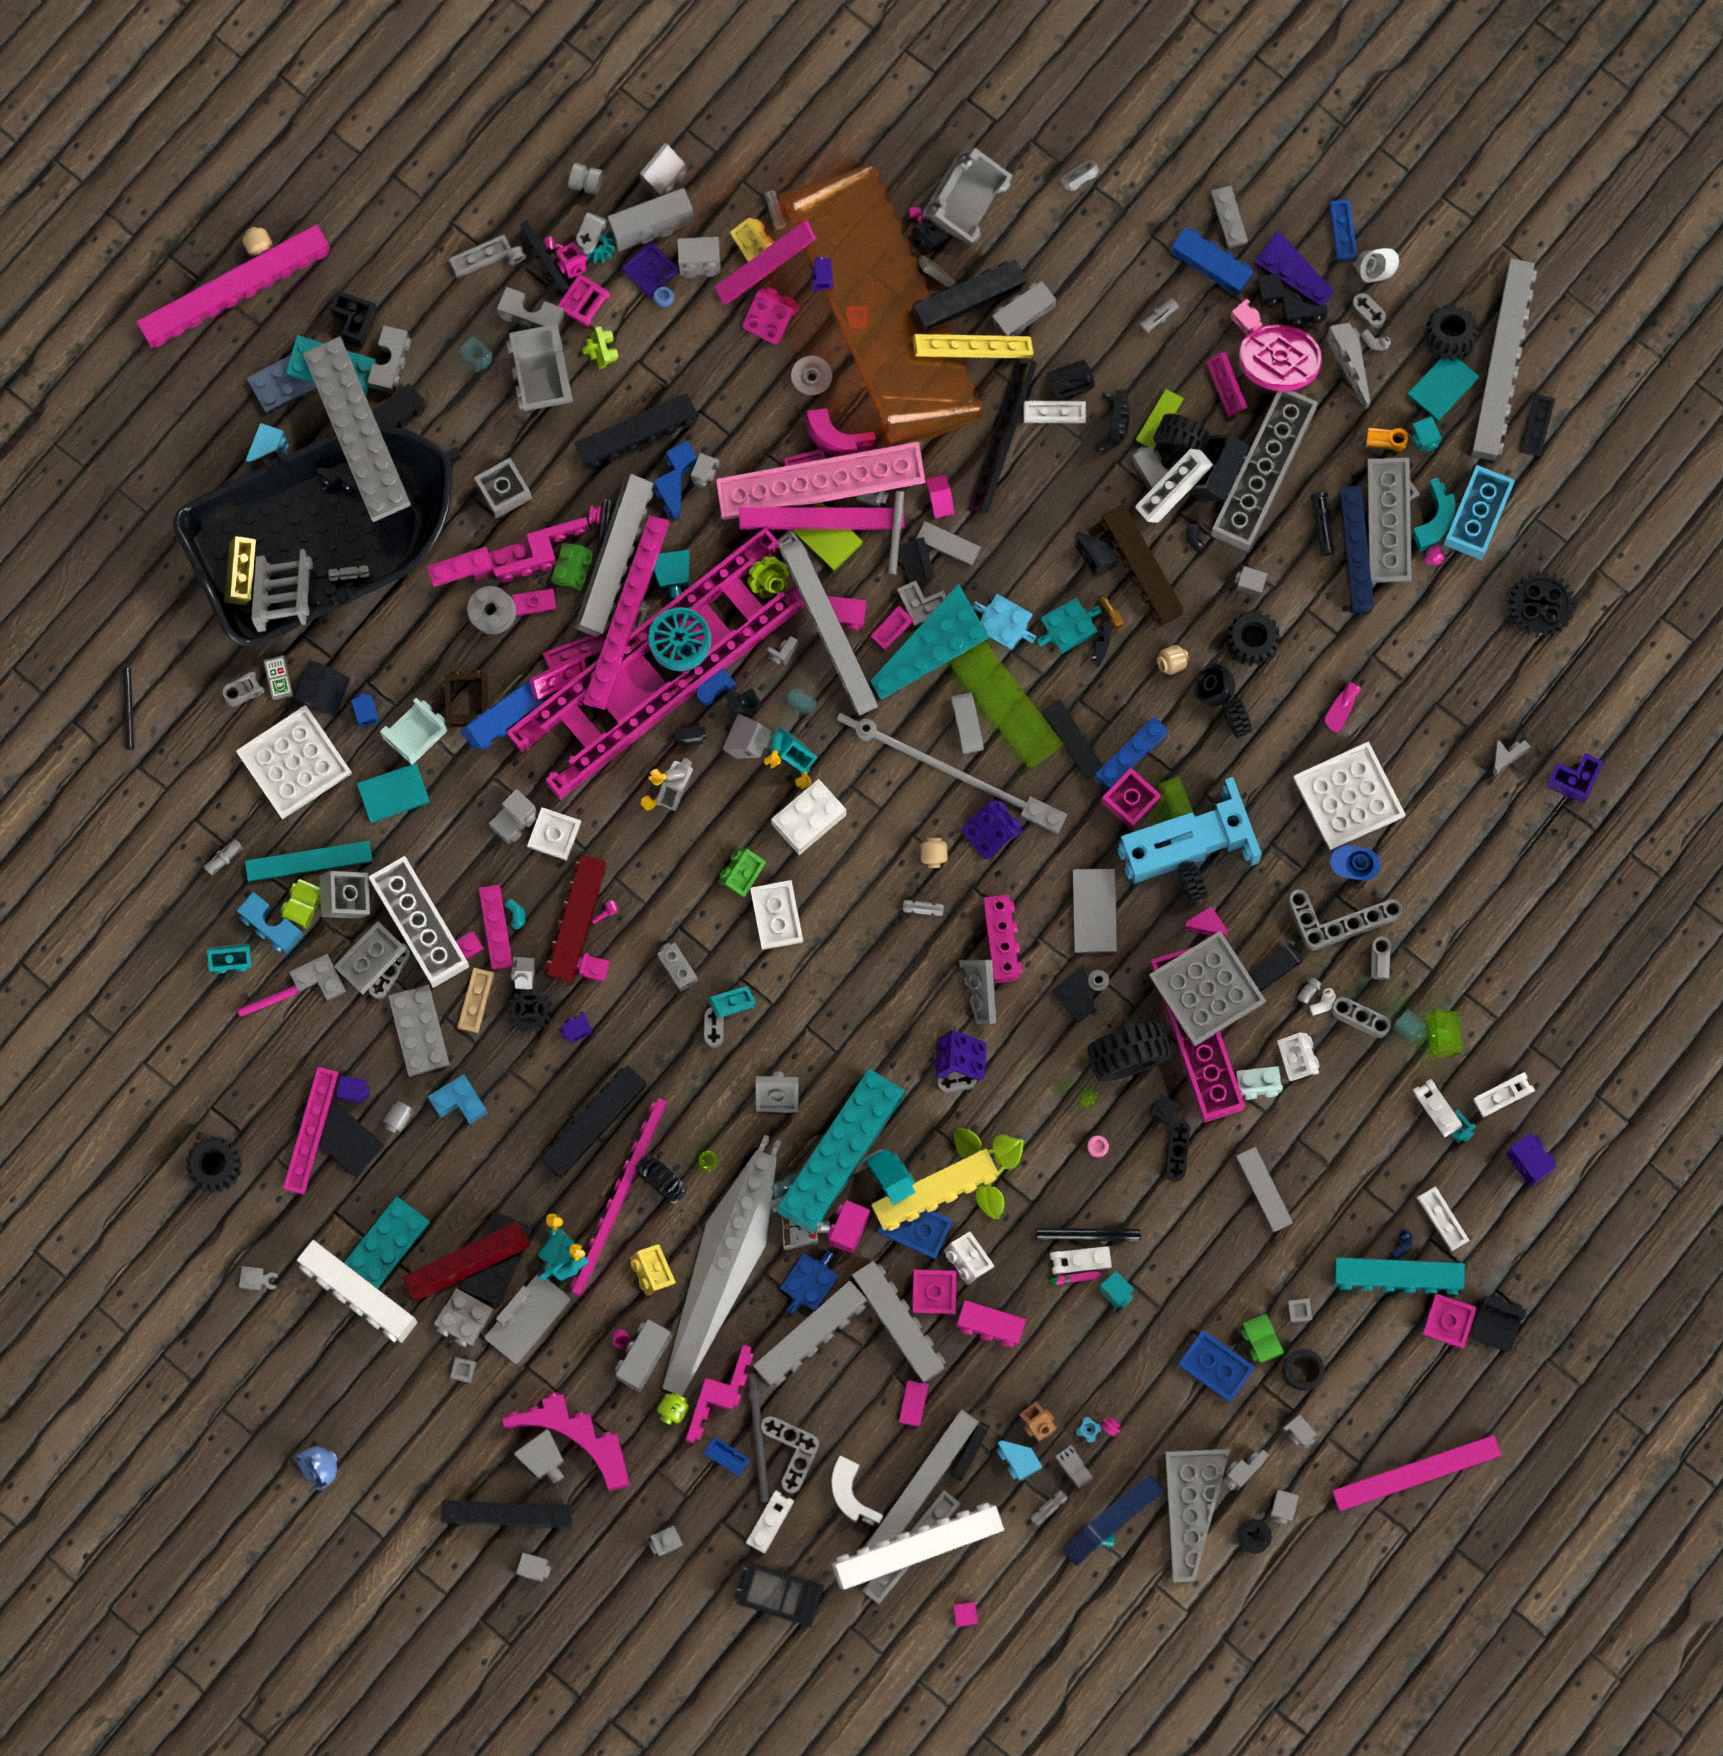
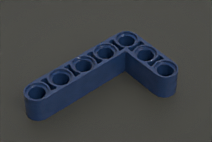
M1148 1475L1088 1524L1062 1550L1076 1566L1079 1565L1102 1542L1155 1500L1163 1492V1489L1151 1475Z

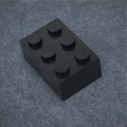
M1232 434L1211 435L1203 453L1213 466L1188 493L1202 502L1225 500L1230 493L1233 481L1238 476L1241 463L1246 459L1249 446Z

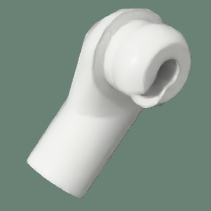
M1326 988L1323 991L1320 1003L1309 1006L1312 1016L1332 1009L1336 999L1333 989Z

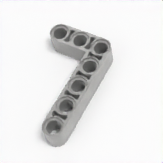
M1293 891L1288 900L1289 909L1303 944L1311 951L1394 922L1400 917L1402 912L1401 903L1398 900L1390 899L1320 925L1305 891ZM1301 897L1304 903L1296 905L1293 902V898ZM1389 906L1395 907L1397 914H1389L1386 908ZM1375 914L1378 921L1370 922L1367 919V915ZM1308 916L1311 919V923L1303 924L1300 918ZM1347 922H1357L1358 928H1349ZM1328 929H1337L1339 935L1335 937L1329 935ZM1315 935L1319 938V942L1312 944L1308 937Z

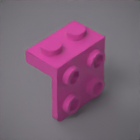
M764 287L757 291L743 323V328L776 345L780 343L791 316L798 312L800 305L796 304V301L790 297L778 295L775 289Z

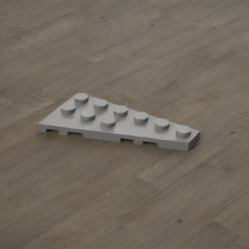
M1230 1449L1165 1453L1173 1582H1194L1196 1579Z

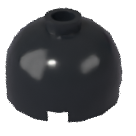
M1214 663L1207 665L1200 671L1202 674L1199 679H1195L1193 688L1197 699L1210 706H1220L1232 698L1236 683L1234 676L1227 668Z

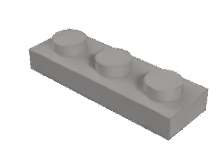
M1227 186L1212 190V199L1227 248L1231 249L1248 244L1232 187Z

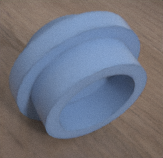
M667 287L658 288L653 295L654 302L660 307L671 305L674 300L672 290Z

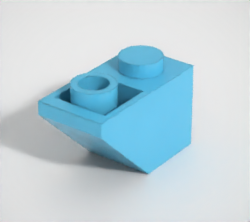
M1006 1441L998 1442L999 1448L996 1449L1002 1461L1007 1460L1010 1465L1007 1469L1013 1479L1017 1478L1020 1482L1042 1469L1031 1448Z

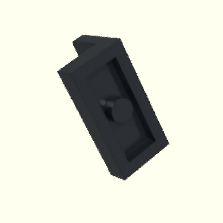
M1080 360L1046 373L1057 400L1096 387L1092 371L1085 360Z
M924 537L899 545L909 583L914 581L921 582L935 577Z

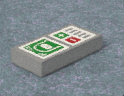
M284 655L263 660L273 701L294 696Z

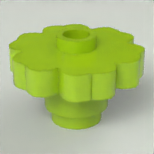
M764 557L762 562L757 561L750 568L749 573L751 576L748 578L747 583L749 588L761 598H772L774 593H781L787 585L785 580L789 575L787 566L783 562H779L775 557Z

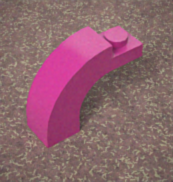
M827 408L807 411L805 423L808 434L815 445L825 453L838 457L855 454L857 451L865 452L874 449L876 439L874 432L852 435L844 434L836 430L831 424Z

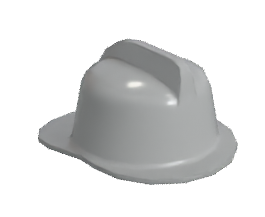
M1391 248L1366 250L1358 256L1357 261L1353 262V266L1356 267L1357 272L1365 282L1380 281L1390 278L1396 272L1399 258L1396 251Z

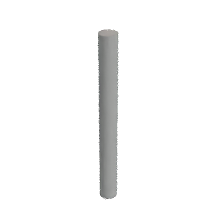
M896 491L888 574H896L904 501V492Z

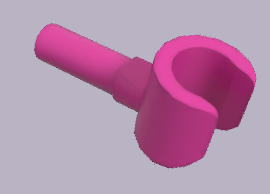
M919 207L909 208L910 218H917L918 223L923 224L921 209Z
M546 237L544 239V248L547 252L564 247L555 244V238Z
M609 901L605 903L606 911L592 919L593 924L604 917L615 915L618 912L616 902Z

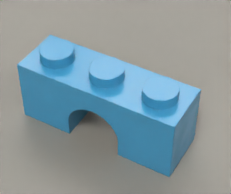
M253 892L237 910L240 915L239 920L247 927L251 924L256 928L255 933L263 940L267 937L272 942L271 946L279 953L284 951L288 954L302 938L301 930L286 918L277 926H268L265 923V918L272 909L268 903Z

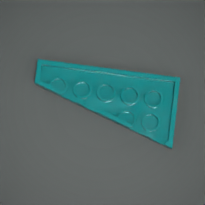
M959 584L871 680L881 700L989 639L987 632Z

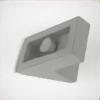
M1497 740L1492 773L1497 775L1528 752L1530 745L1525 740L1522 743L1517 741L1508 748L1510 751L1508 752L1503 744Z

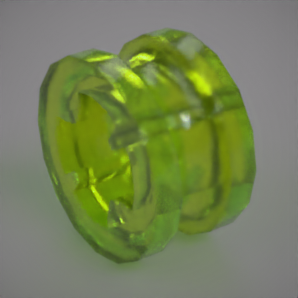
M707 1150L701 1153L699 1163L702 1169L710 1171L716 1168L718 1158L715 1152ZM707 1155H711L714 1161L713 1164L710 1163V1166H706L703 1160L704 1157L707 1158Z

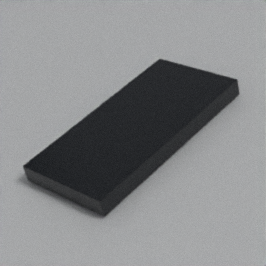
M332 1098L319 1144L357 1177L385 1145ZM306 1108L294 1120L300 1127Z

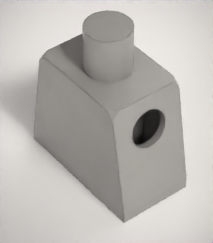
M738 714L723 750L737 759L759 758L764 748L771 747V732L760 723Z
M548 1429L514 1453L539 1480L547 1475L552 1483L556 1484L564 1478L558 1469L564 1463V1460Z

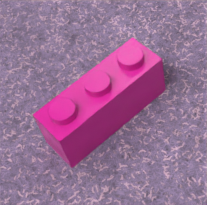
M964 1301L957 1328H960L961 1333L972 1335L973 1333L980 1334L981 1339L990 1342L996 1339L1002 1341L1001 1345L1013 1348L1014 1345H1019L1026 1319Z

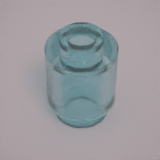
M799 687L796 690L792 688L786 697L789 700L787 705L803 715L807 714L810 716L818 705V701L815 700L814 696Z

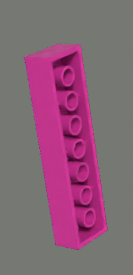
M1191 948L1151 960L1150 967L1152 972ZM1160 995L1203 1123L1243 1111L1245 1104L1220 1031L1194 1047Z

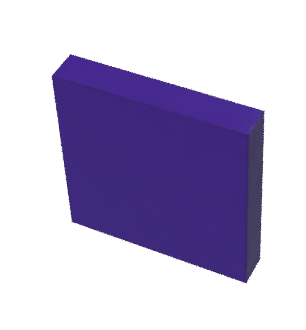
M649 242L621 268L649 298L654 295L658 288L663 287L679 272V268L652 242Z

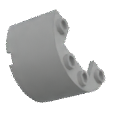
M558 324L509 333L510 341L506 342L508 352L513 353L516 367H512L514 380L518 379L519 386L515 387L520 410L524 409L525 412L573 402Z

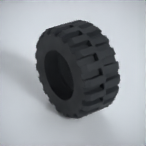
M1154 1021L1129 1026L1104 1035L1088 1045L1087 1053L1095 1077L1103 1082L1125 1078L1159 1066L1171 1058L1172 1050L1164 1026L1160 1022Z

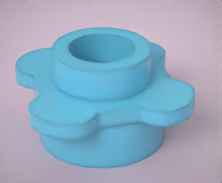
M1085 1417L1083 1424L1077 1428L1076 1433L1078 1436L1085 1437L1087 1442L1092 1443L1095 1441L1096 1434L1101 1432L1102 1428L1100 1424L1091 1421L1090 1417Z

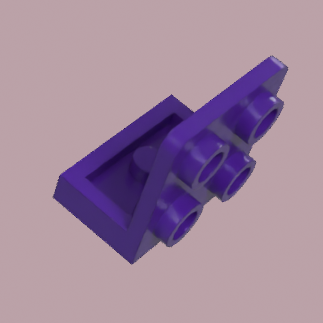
M998 800L987 803L961 829L962 833L985 860L990 859L1010 839L1019 837L1024 832L1019 821L1008 813L1006 805Z
M954 1030L939 1037L936 1043L935 1076L943 1079L949 1074L957 1072L981 1081L985 1078L986 1043Z

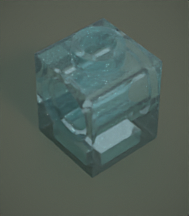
M474 335L459 349L461 357L477 372L482 368L486 369L492 362L491 351ZM475 352L482 353L480 358L472 357Z

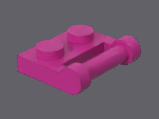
M580 274L558 306L564 309L566 315L588 328L592 323L591 319L599 307L611 294ZM593 292L597 293L598 296L584 316L580 314V311Z

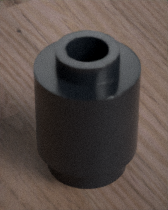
M699 723L681 726L680 729L675 730L678 746L683 745V747L703 744L702 739H706L705 728L700 727Z

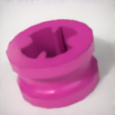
M591 505L589 524L596 522L600 525L601 506L595 508L594 505Z

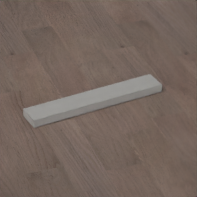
M943 1490L909 1532V1535L916 1533L918 1527L924 1525L932 1527L937 1525L936 1521L946 1517L950 1518L961 1503ZM911 1565L871 1579L862 1591L879 1605Z

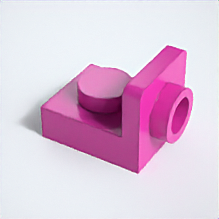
M584 953V957L579 958L577 970H580L579 974L581 977L605 983L610 961Z

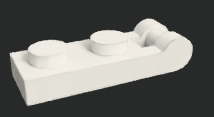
M1524 1072L1473 1098L1481 1116L1484 1118L1535 1092L1533 1086H1530L1526 1080L1528 1079L1526 1073ZM1520 1084L1522 1090L1518 1092L1514 1085Z
M1429 1079L1422 1087L1419 1088L1417 1086L1414 1088L1413 1092L1445 1138L1463 1126L1432 1079ZM1431 1092L1432 1096L1426 1099L1424 1095Z
M1109 1246L1050 1253V1260H1053L1054 1266L1052 1268V1275L1112 1268ZM1061 1259H1067L1068 1266H1062Z
M775 1490L746 1544L765 1554L790 1511L794 1500L784 1498L780 1492ZM776 1503L783 1506L781 1512L773 1509Z

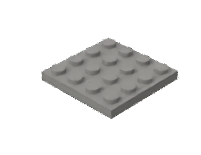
M1221 931L1149 974V978L1194 1047L1266 1003L1265 998Z

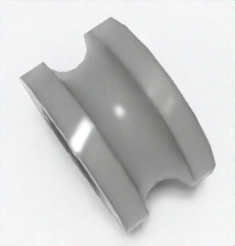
M515 247L506 252L505 255L509 258L508 262L510 265L520 263L526 258V255L522 253V247Z

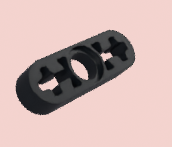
M1183 1120L1174 1122L1170 1131L1166 1176L1172 1182L1182 1181L1186 1174L1190 1126ZM1179 1125H1182L1186 1132H1183L1181 1141L1173 1142V1139H1178V1132L1174 1131V1129H1178ZM1181 1146L1184 1149V1155L1181 1157L1174 1156L1172 1153L1173 1147ZM1171 1159L1176 1162L1184 1161L1183 1164L1179 1163L1178 1171H1181L1182 1174H1178L1177 1178L1174 1177L1173 1173H1170V1170H1174L1175 1162L1171 1163Z
M982 1421L979 1423L952 1477L960 1481L964 1479L990 1428L989 1425Z

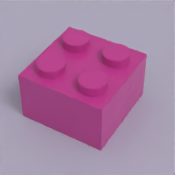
M1130 768L1102 797L1101 803L1130 830H1133L1160 802L1162 795Z
M846 1200L844 1205L840 1204L836 1213L837 1223L836 1225L831 1224L827 1234L830 1245L854 1255L869 1220L870 1210Z

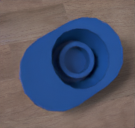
M1344 845L1338 847L1330 858V865L1337 875L1346 878L1367 881L1378 875L1381 868L1378 855L1374 851L1363 847Z

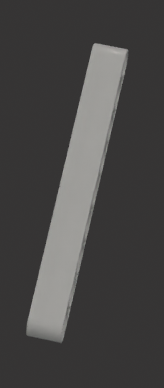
M796 540L780 548L785 563L857 715H863L877 708L878 705L801 541Z
M964 1410L958 1413L866 1547L872 1549L877 1547L876 1543L889 1539V1542L897 1540L896 1536L904 1532L979 1423L978 1420Z

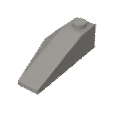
M1350 323L1333 325L1329 328L1326 341L1366 410L1369 408L1371 401L1360 347V335L1356 328H1352Z

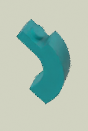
M1438 477L1430 480L1428 484L1437 509L1436 517L1431 522L1414 528L1412 532L1419 552L1439 544L1448 534L1455 517L1456 504L1454 495L1445 496L1447 494L1443 482L1440 483Z

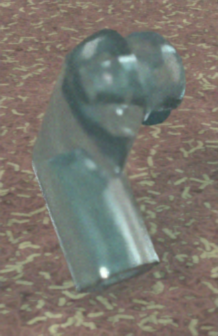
M789 1174L784 1179L774 1183L771 1188L773 1190L772 1195L777 1198L784 1195L783 1191L789 1189L797 1177L794 1174Z

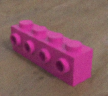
M1009 895L984 897L990 960H992L993 982L995 984L1019 981V975L1022 974V964L1017 962L1016 954H1020L1019 941L1015 942L1014 934L1017 933V923L1012 921L1011 913H1015L1014 900L1010 901Z

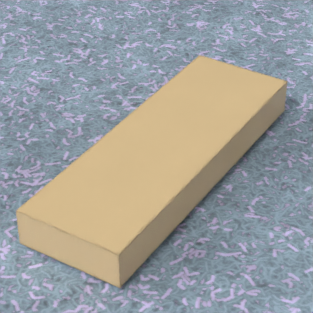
M473 968L458 1029L476 1034L479 1033L494 972Z

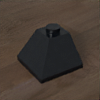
M1080 531L1075 534L1074 546L1096 578L1118 565L1117 558H1119V555L1114 547L1110 548L1106 542Z

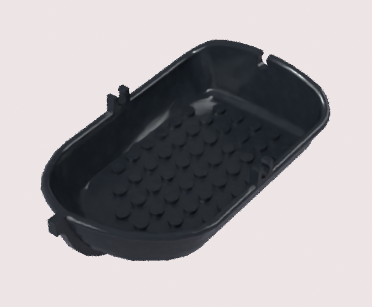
M378 426L411 506L375 522L370 518L360 491L356 494L351 490L347 492L339 485L340 482L335 488L331 485L327 487L318 480L319 476L316 471L318 468L333 469L354 478L336 433H332L286 456L281 451L277 454L278 457L272 461L266 458L263 460V467L183 505L174 517L173 529L224 633L241 646L254 647L302 626L298 615L269 619V622H266V631L257 632L252 621L257 556L264 555L267 563L271 565L299 561L301 549H304L307 556L311 557L313 567L309 573L307 603L309 615L306 617V623L409 574L422 563L434 547L443 530L450 510L452 467L457 460L462 458L458 448L456 447L446 452L441 446L410 430L392 426ZM236 536L256 539L251 600L246 605L224 602L229 543ZM359 566H368L369 568L368 578L358 577V579L342 581L338 579V581L331 582L328 576L330 569H337L339 571L340 568H360ZM299 569L273 573L270 576V580L298 576ZM298 584L272 588L269 591V596L297 591ZM297 600L270 604L267 611L296 607Z

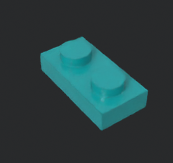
M748 986L711 996L709 999V1003L717 1018L751 1009L756 1005Z

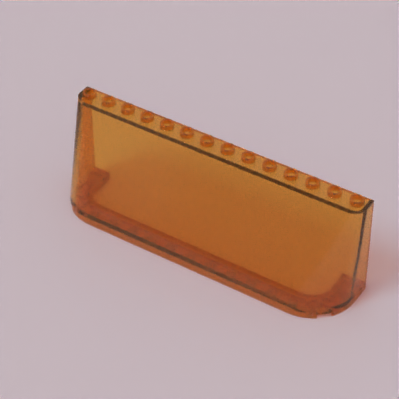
M867 164L779 195V204L787 222L792 220L795 227L803 221L809 222L817 238L805 247L812 266L814 267V259L817 257L831 258L834 289H825L823 291L876 408L886 446L893 447L914 442L922 443L981 419V411L984 409L980 399L976 400L973 394L976 391L972 381L968 382L965 376L967 375V370L964 363L960 364L957 357L915 356L912 338L915 334L920 333L908 314L912 309L913 303L920 299L923 301L929 299L932 292L927 291L925 286L927 285L926 278L917 269L919 267L918 260L909 251L911 249L910 242L901 233L903 231L902 224L893 215L895 209L892 202H887L885 197L887 196V191L883 184H879L877 179L879 178V173L876 167ZM943 325L924 333L951 335L947 327L944 328Z

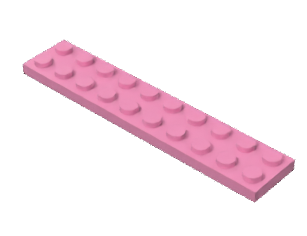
M919 442L716 479L723 520L738 518L739 507L792 508L926 483Z

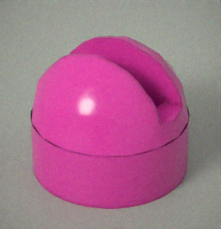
M619 1329L614 1332L612 1336L613 1345L617 1348L627 1347L630 1343V1338L626 1330Z

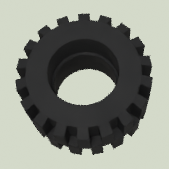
M1443 305L1442 309L1440 307L1435 309V312H1432L1428 318L1424 333L1425 346H1429L1428 351L1430 353L1434 352L1436 358L1440 356L1444 361L1446 359L1455 361V358L1461 360L1464 356L1467 357L1474 348L1478 333V323H1476L1475 316H1471L1469 310L1464 311L1462 306L1457 308L1456 305H1451V307ZM1450 329L1458 332L1460 335L1448 336L1442 331Z
M1165 414L1153 437V440L1161 449L1180 459L1190 449L1204 452L1210 439L1209 432L1202 425L1178 414Z
M1249 610L1247 614L1244 611L1239 617L1236 616L1233 623L1231 622L1226 641L1227 646H1229L1228 651L1230 654L1233 653V658L1235 660L1239 659L1243 665L1245 662L1248 663V666H1253L1254 663L1257 666L1262 665V662H1268L1270 657L1275 655L1278 648L1280 630L1279 627H1276L1277 622L1274 619L1271 620L1269 614L1262 615L1263 611L1258 610V613H1254V610ZM1248 629H1256L1264 635L1265 643L1259 647H1249L1242 641L1241 634Z
M209 1136L210 1139L202 1138L200 1143L196 1142L193 1144L195 1147L189 1150L188 1153L190 1155L186 1157V1169L189 1176L203 1190L213 1193L214 1191L223 1192L224 1188L228 1190L231 1188L230 1185L232 1183L235 1184L238 1181L236 1179L237 1176L241 1175L240 1167H242V1162L240 1161V1154L228 1140L226 1141L221 1137ZM213 1153L222 1154L226 1159L224 1170L218 1175H206L202 1170L205 1158Z

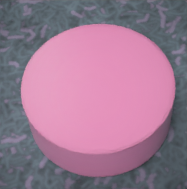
M1102 1136L1092 1137L1087 1145L1089 1154L1096 1158L1105 1156L1109 1148L1108 1141Z

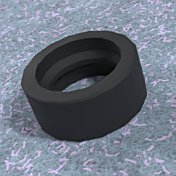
M1299 1349L1287 1357L1283 1366V1375L1286 1382L1292 1388L1299 1391H1308L1315 1388L1321 1382L1324 1376V1363L1316 1352L1309 1349ZM1301 1357L1308 1358L1315 1363L1316 1375L1311 1381L1299 1382L1293 1377L1291 1367L1296 1359Z

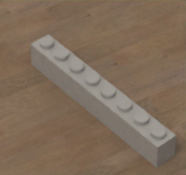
M633 474L624 478L574 626L575 629L594 637H598L607 631L609 626L608 616L614 611L616 604L614 599L622 587V584H620L621 578L625 576L628 570L627 560L634 552L635 547L632 546L634 539L638 538L641 531L639 527L640 521H643L647 513V509H645L646 503L651 500L653 490H651L652 482Z

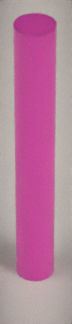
M295 985L237 1009L239 1016L242 1017L298 994L299 991Z

